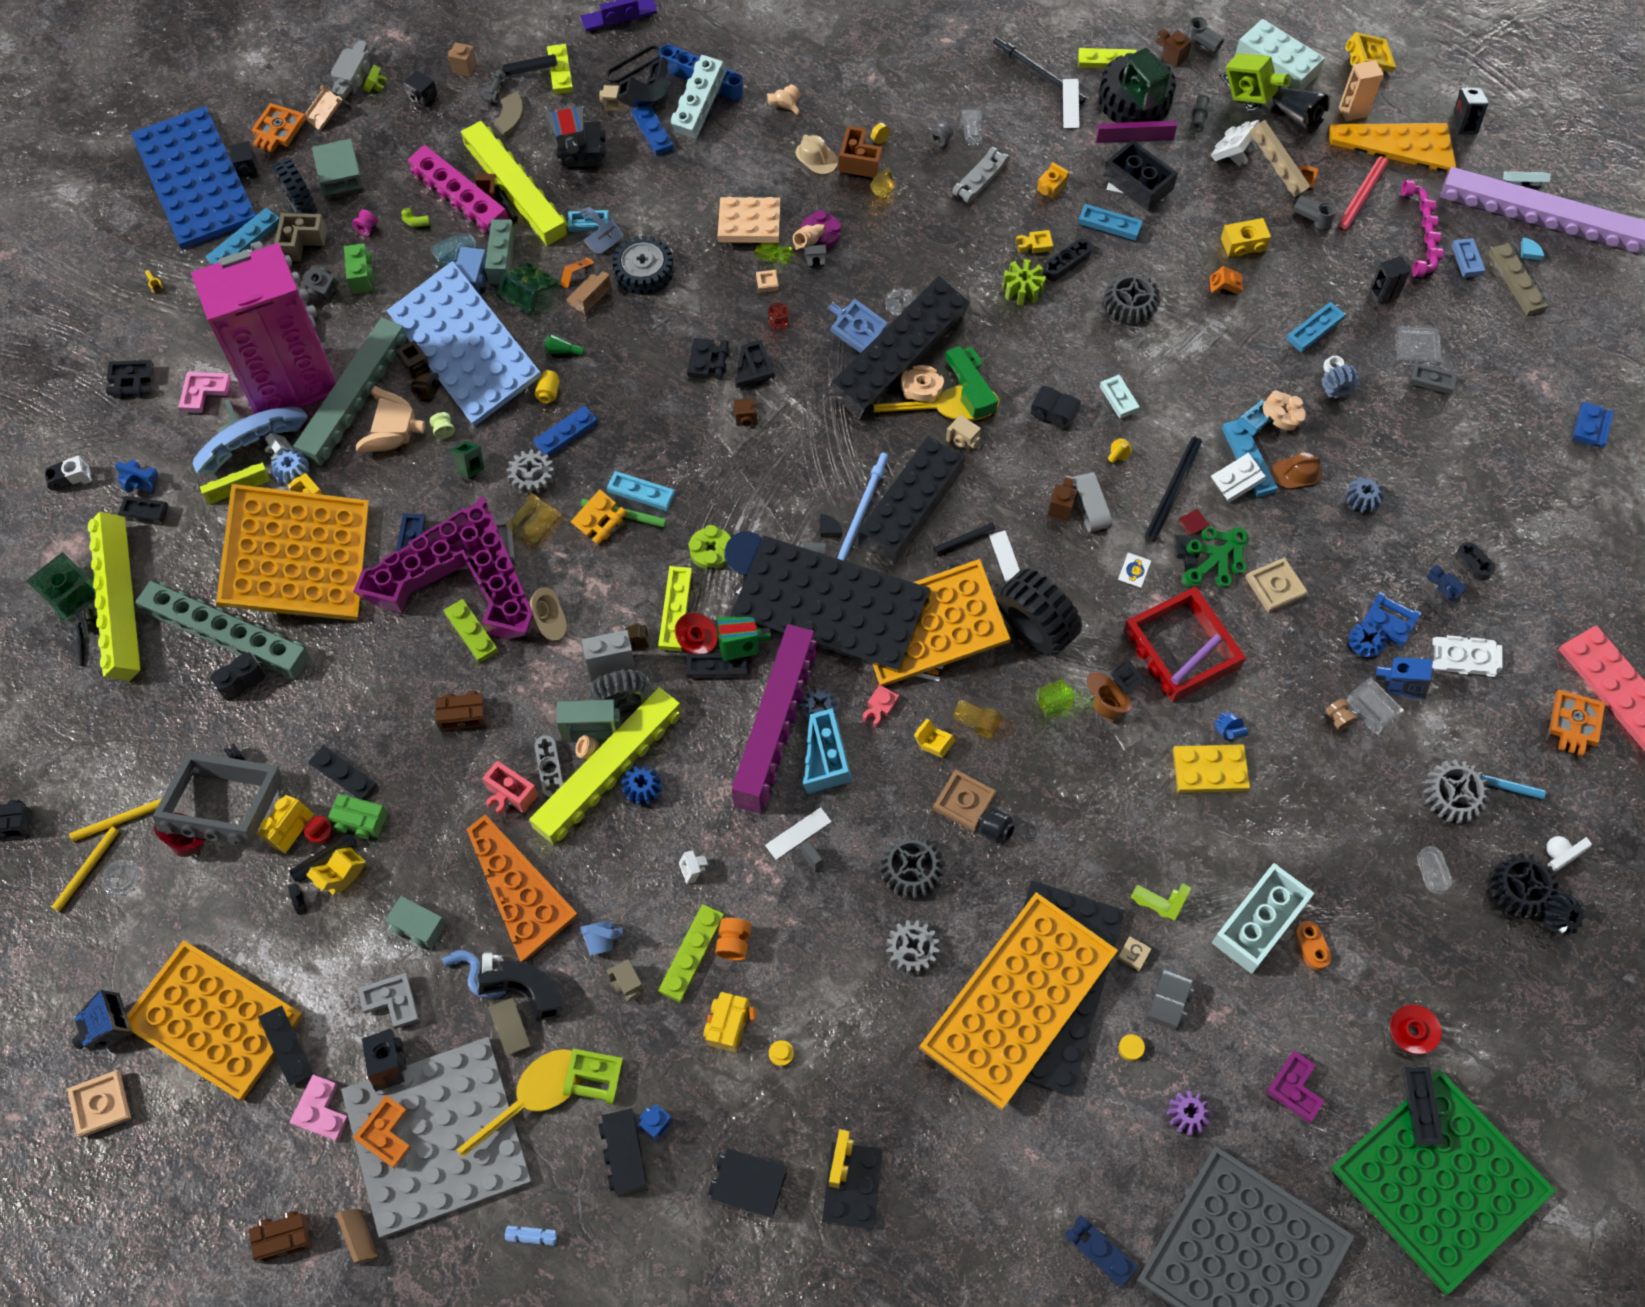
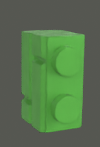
M338 794L328 820L333 829L338 832L347 833L348 830L356 832L355 835L363 839H369V837L378 838L388 812L383 805Z

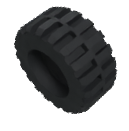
M1131 52L1126 53L1125 56L1120 55L1107 64L1101 78L1098 101L1104 114L1107 113V117L1110 120L1114 119L1115 123L1162 121L1168 115L1176 89V80L1173 71L1167 63H1163L1162 59H1156L1151 54L1144 55L1142 54L1143 52H1137L1136 54ZM1140 87L1149 93L1135 94L1125 88Z
M1034 569L1020 570L997 592L996 603L1005 621L1010 624V627L1022 640H1025L1029 646L1034 647L1038 652L1044 653V655H1058L1081 633L1082 619L1078 615L1077 608L1073 606V602L1051 579L1049 580L1044 574L1038 573Z

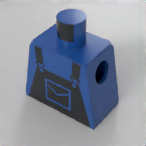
M1393 658L1391 668L1377 666L1375 680L1389 681L1388 691L1390 693L1426 700L1431 681L1433 660Z

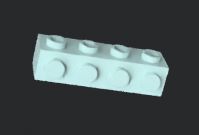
M701 55L699 61L695 63L694 73L687 81L686 91L679 99L676 113L674 112L671 117V125L675 133L697 139L726 74L723 61Z

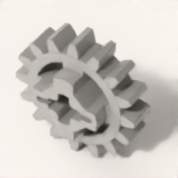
M530 449L529 454L521 451L522 456L514 455L515 462H508L510 468H507L506 471L509 483H512L514 490L519 488L521 494L525 490H528L529 495L532 494L533 490L540 493L541 487L547 489V482H553L552 476L555 475L553 462L549 461L547 454L542 456L541 451H538L536 454L533 453L532 449Z
M906 920L905 927L897 924V932L891 930L889 936L892 939H887L886 945L890 947L886 949V954L893 955L890 958V963L894 964L897 962V970L900 971L904 967L908 975L911 969H914L917 975L920 973V968L928 971V962L935 964L936 958L934 956L939 955V949L935 948L939 945V939H933L935 931L928 932V924L920 927L918 920H916L914 925H911L909 920ZM901 939L902 946L897 950V941ZM911 944L912 947L917 945V950L913 948L908 949V945ZM928 944V945H929V952H928V954L925 956V955H924L925 952H924L922 949H924V948L926 947V945Z

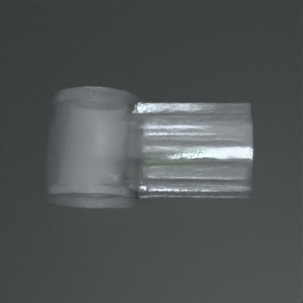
M962 109L960 112L961 128L964 129L965 144H968L970 147H977L978 144L982 143L981 109Z

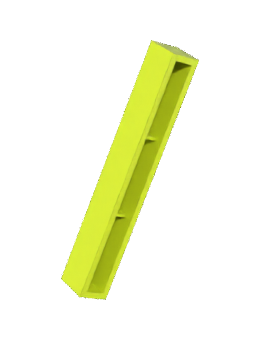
M479 121L461 131L466 148L488 174H496L499 188L504 190L507 198L545 245L548 246L567 235V222L564 216L557 213L554 204L546 200L544 192L536 188L530 176H526L521 164H517L511 152L505 150L502 141L494 137L492 129L489 126L486 127L482 121Z
M99 511L89 521L88 531L91 538L89 548L92 551L91 568L94 571L93 588L96 593L95 608H97L98 615L96 625L99 628L100 666L103 671V677L130 681L140 672L126 522L123 516Z
M659 687L529 819L532 827L552 845L557 840L561 841L567 835L568 829L574 823L577 824L583 819L585 812L590 806L594 807L600 801L601 795L606 790H610L615 786L617 779L622 773H627L632 768L633 762L639 756H644L649 750V746L664 735L665 729L670 724H675L681 716L680 703Z

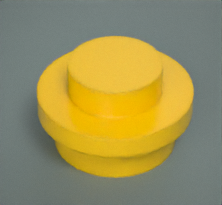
M780 1040L771 1045L769 1058L773 1064L786 1066L793 1060L794 1050L790 1043Z

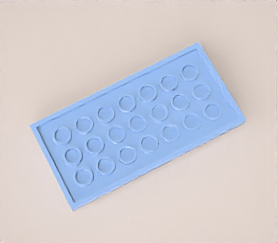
M453 261L386 310L395 323L403 325L408 340L410 342L416 341L427 356L430 369L438 373L439 381L474 427L542 376Z

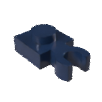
M1438 565L1432 567L1430 573L1426 576L1431 582L1439 585L1437 589L1444 597L1454 603L1467 588L1451 573L1446 575Z

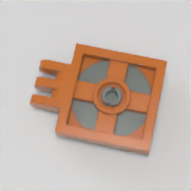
M270 103L251 130L252 135L257 137L253 143L254 147L268 150V152L272 153L278 145L288 147L305 122V114Z
M1558 689L1555 693L1549 734L1560 736L1559 750L1564 751L1568 743V752L1574 753L1576 746H1578L1577 755L1583 756L1586 744L1596 747L1600 739L1605 702Z

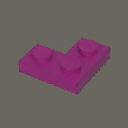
M1294 1050L1265 1093L1310 1124L1325 1101L1303 1086L1316 1065Z

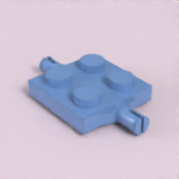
M855 298L844 309L834 302L828 308V310L838 316L830 331L860 353L888 324V322Z

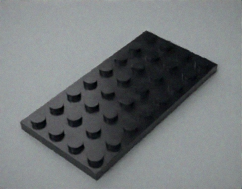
M763 536L730 615L731 617H752L755 620L756 626L761 628L769 627L770 631L783 635L787 624L814 631V640H817L816 646L899 673L931 589L860 565Z
M1034 880L1031 881L1023 909L1037 892L1115 948L1125 910ZM1110 963L1024 1082L1068 1097L1072 1096Z

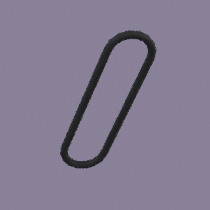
M650 45L609 68L606 72V78L612 82L621 81L659 59L660 54L620 78H610L609 72L651 48L660 49L661 47L659 45Z

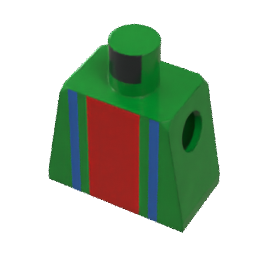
M717 617L718 639L723 661L756 655L759 653L758 642L771 641L770 628L757 629L755 620L752 617Z

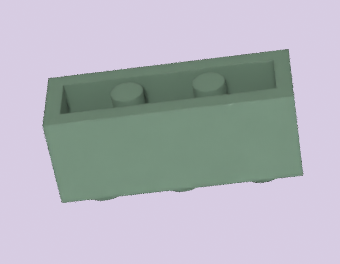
M491 219L485 264L489 284L510 283L515 243V231L512 220Z

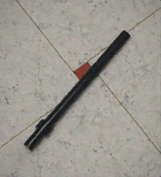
M998 37L993 40V44L1002 49L1005 55L1015 58L1063 91L1062 80L1017 51L1014 45L1011 43L1007 44ZM1079 93V102L1083 104L1086 97Z

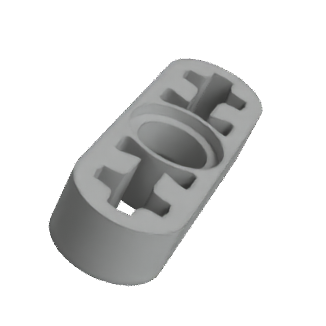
M544 735L536 740L535 752L542 791L548 800L553 795L549 791L551 790L549 780H554L555 786L558 789L564 783L555 740L551 736ZM545 743L549 745L548 751L550 756L547 757L543 750V744ZM548 763L556 765V769L552 773H545L543 768Z

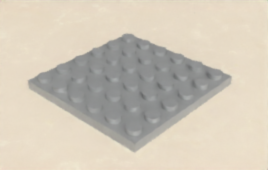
M489 1037L407 1065V1070L404 1071L405 1082L375 1092L369 1079L341 1089L353 1137L385 1095L408 1111L392 1132L411 1147L396 1169H393L354 1140L380 1239L532 1183L513 1117L463 1158L456 1150L510 1107Z

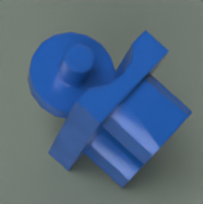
M130 460L126 464L120 461L115 464V468L118 470V483H121V488L124 492L130 493L134 489H139L152 494L155 491L154 483L159 478L157 469L149 467L145 471L141 470L140 464L134 460Z

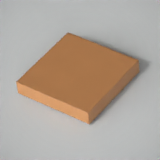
M955 769L934 804L933 810L975 832L978 827L979 817L983 812L986 813L997 791Z

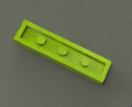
M701 905L658 990L659 994L679 1003L682 1002L720 926V921L724 918V913L706 905Z

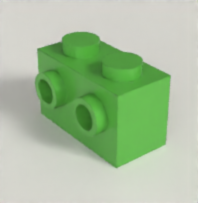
M365 243L344 246L346 279L351 293L373 291L372 280H374V273L371 264H373L371 251L367 252Z

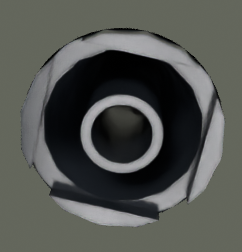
M1281 87L1273 96V103L1305 131L1313 132L1325 119L1322 116L1324 111L1328 112L1330 97L1322 92Z

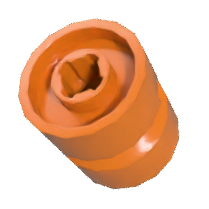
M722 918L718 932L721 938L717 940L715 955L726 960H745L748 952V943L745 941L750 939L752 924L739 918Z

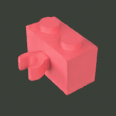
M496 761L482 778L487 790L495 794L487 799L486 805L488 808H491L494 803H499V806L496 808V812L499 815L504 812L506 802L524 814L538 797L535 785L499 761Z

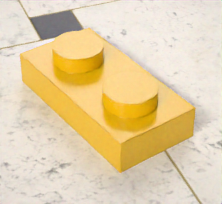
M839 1129L829 1187L839 1188L841 1181L846 1182L849 1166L844 1165L846 1155L851 1156L854 1141L849 1139L850 1131Z

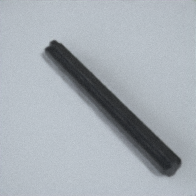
M1196 436L1191 438L1145 534L1146 540L1150 542L1156 541L1201 447L1202 439Z

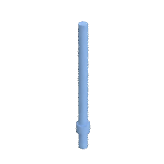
M881 453L877 464L872 468L870 481L837 559L845 561L877 484L884 476V468L889 458V455L886 453Z

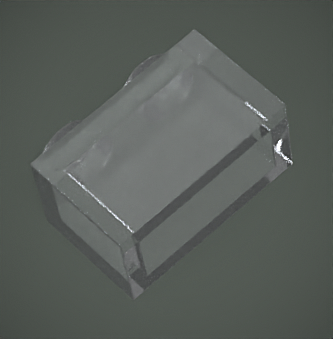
M1371 677L1353 690L1346 700L1349 704V709L1357 714L1364 721L1367 728L1374 731L1377 735L1397 721L1404 711Z

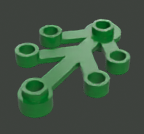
M1208 526L1201 533L1205 541L1215 539L1227 542L1223 546L1201 544L1199 540L1194 539L1187 544L1186 549L1190 554H1211L1198 568L1189 569L1183 574L1182 582L1188 588L1199 585L1202 581V575L1217 562V585L1221 588L1230 585L1232 578L1228 574V552L1232 549L1234 563L1231 565L1232 572L1240 575L1247 568L1246 563L1243 561V548L1249 542L1248 533L1240 527L1232 528L1229 532L1216 531L1212 526ZM1210 531L1212 537H1209L1206 532ZM1236 534L1240 536L1241 541L1237 539ZM1191 544L1196 545L1197 550H1194ZM1236 564L1241 566V570L1237 569ZM1191 574H1194L1197 580L1192 579ZM1221 577L1226 579V584L1221 581Z

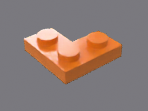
M385 1095L354 1135L353 1139L393 1169H396L411 1147L392 1132L408 1111Z

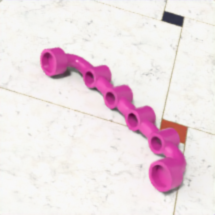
M1404 180L1401 188L1402 196L1412 197L1415 193L1421 198L1420 211H1423L1422 226L1425 227L1426 232L1424 242L1428 246L1427 259L1430 260V264L1427 265L1426 261L1416 260L1413 264L1412 274L1414 277H1424L1425 273H1431L1436 270L1438 260L1440 261L1443 257V248H1436V244L1440 243L1441 233L1434 232V228L1438 226L1439 218L1438 216H1432L1431 213L1436 209V200H1429L1427 191L1421 186L1415 185V181Z

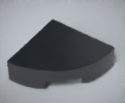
M820 514V537L842 536V528L839 522L829 515Z
M296 883L288 885L290 898L297 915L305 914L307 908L303 890Z

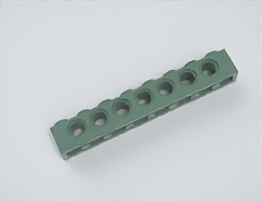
M149 581L135 601L142 613L237 655L250 652L258 664L296 680L310 658L305 650L306 647L300 642L293 641L292 643L277 632H274V634L269 633L261 625L255 624L253 626L240 616H230L222 608L217 607L214 609L205 601L191 599L185 592H175L168 585L161 582L157 584Z

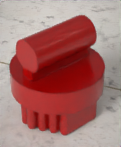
M315 816L309 819L304 826L305 836L314 844L324 845L333 837L332 825L325 817Z

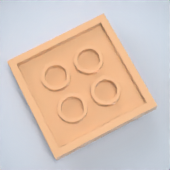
M720 197L718 242L779 243L780 198Z

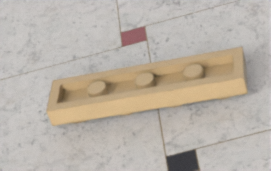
M1265 120L1249 131L1254 141L1257 142L1265 157L1270 161L1276 173L1281 177L1287 189L1294 197L1310 187Z

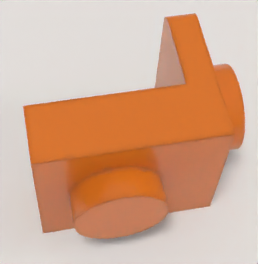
M1222 266L1210 276L1211 292L1215 294L1223 288L1237 295L1244 291L1242 274Z

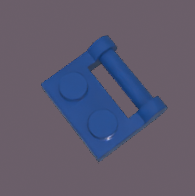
M1379 592L1363 622L1377 623L1379 627L1384 629L1388 640L1403 647L1421 612L1416 609L1413 611L1385 597L1386 594ZM1380 604L1409 618V621L1406 622L1380 609Z

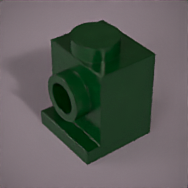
M464 441L450 449V453L454 456L457 474L471 478L485 469L480 446Z

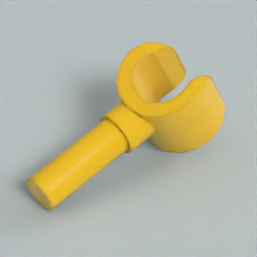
M146 270L145 274L149 279L148 285L151 291L155 293L153 288L156 285L163 289L161 281L158 278H154L149 270Z

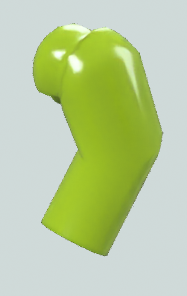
M405 208L401 211L402 220L409 226L414 228L430 226L428 215L416 217L412 214L410 208Z

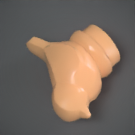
M790 84L784 90L779 89L773 94H767V101L770 106H778L782 109L792 110L796 115L800 114L795 102H798L801 93L796 86Z
M807 225L797 230L793 235L794 249L798 250L805 248V246H813L825 232V225Z

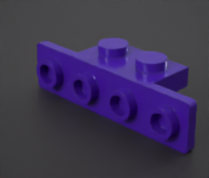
M616 0L600 4V11L581 15L580 17L585 31H591L657 14L658 12L654 0Z

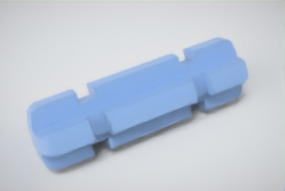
M507 1226L505 1239L511 1242L519 1240L521 1243L541 1244L543 1242L545 1245L554 1246L557 1241V1232L549 1229L543 1231L539 1228L521 1227L519 1229L517 1226Z

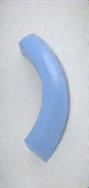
M281 407L262 411L239 420L218 433L204 445L193 459L194 469L196 473H216L222 464L232 456L231 451L239 448L241 445L245 447L259 440V436L265 435L268 432L278 434L298 431L308 416L301 408Z

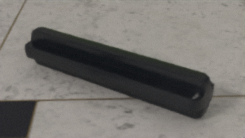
M552 54L502 65V71L506 76L554 67L558 65L556 55Z
M347 834L290 869L289 874L295 882H298L307 876L311 867L326 865L335 850L353 848L357 845V842L351 834Z

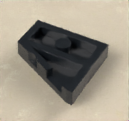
M762 340L741 346L738 371L735 378L736 388L775 377Z

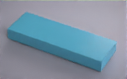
M617 471L614 472L607 486L608 493L664 511H668L676 494L674 489Z

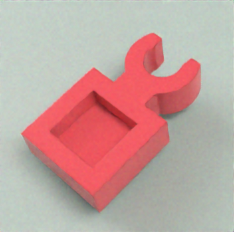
M879 685L868 701L867 706L871 709L864 712L863 721L866 722L868 717H874L873 727L876 728L880 724V715L888 717L899 700V695Z

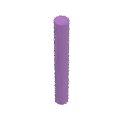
M1214 635L1171 678V681L1178 685L1222 642V638L1219 635Z

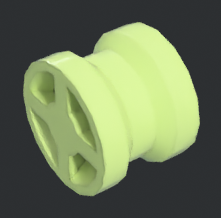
M437 413L430 418L431 427L434 428L433 434L437 439L449 438L455 432L448 413Z

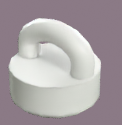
M492 953L482 954V973L489 970L499 971L500 962L504 961L503 958L499 955H492ZM492 961L498 962L497 969H492Z

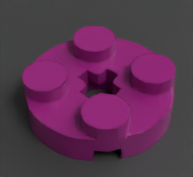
M817 210L802 222L801 228L807 225H825V232L813 246L826 245V249L839 242L841 223L837 218L825 213V211Z

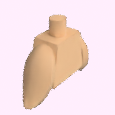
M374 386L371 394L378 402V406L370 431L371 435L364 437L356 444V451L358 454L389 451L402 444H407L410 441L412 432L424 433L425 421L415 420L413 408L401 396Z

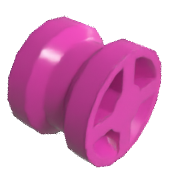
M363 209L359 212V217L353 220L352 226L360 234L368 236L372 231L371 228L377 225L378 220L374 214Z

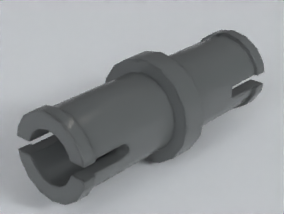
M1202 94L1197 97L1191 126L1195 131L1204 129L1205 119L1208 117L1209 112L1207 108L1210 99L1207 95Z

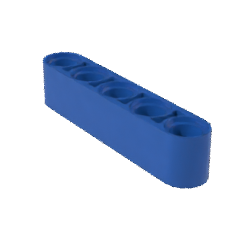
M664 45L659 50L660 58L664 57L669 60L667 67L669 73L685 80L692 77L695 63L700 59L699 56L673 45ZM726 68V74L717 93L733 100L740 99L744 94L743 77L739 73Z

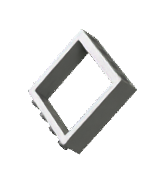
M188 751L153 814L157 831L166 832V834L183 835L188 838L195 837L212 842L219 841L235 846L250 847L282 783L279 767ZM193 774L261 785L242 825L173 813Z

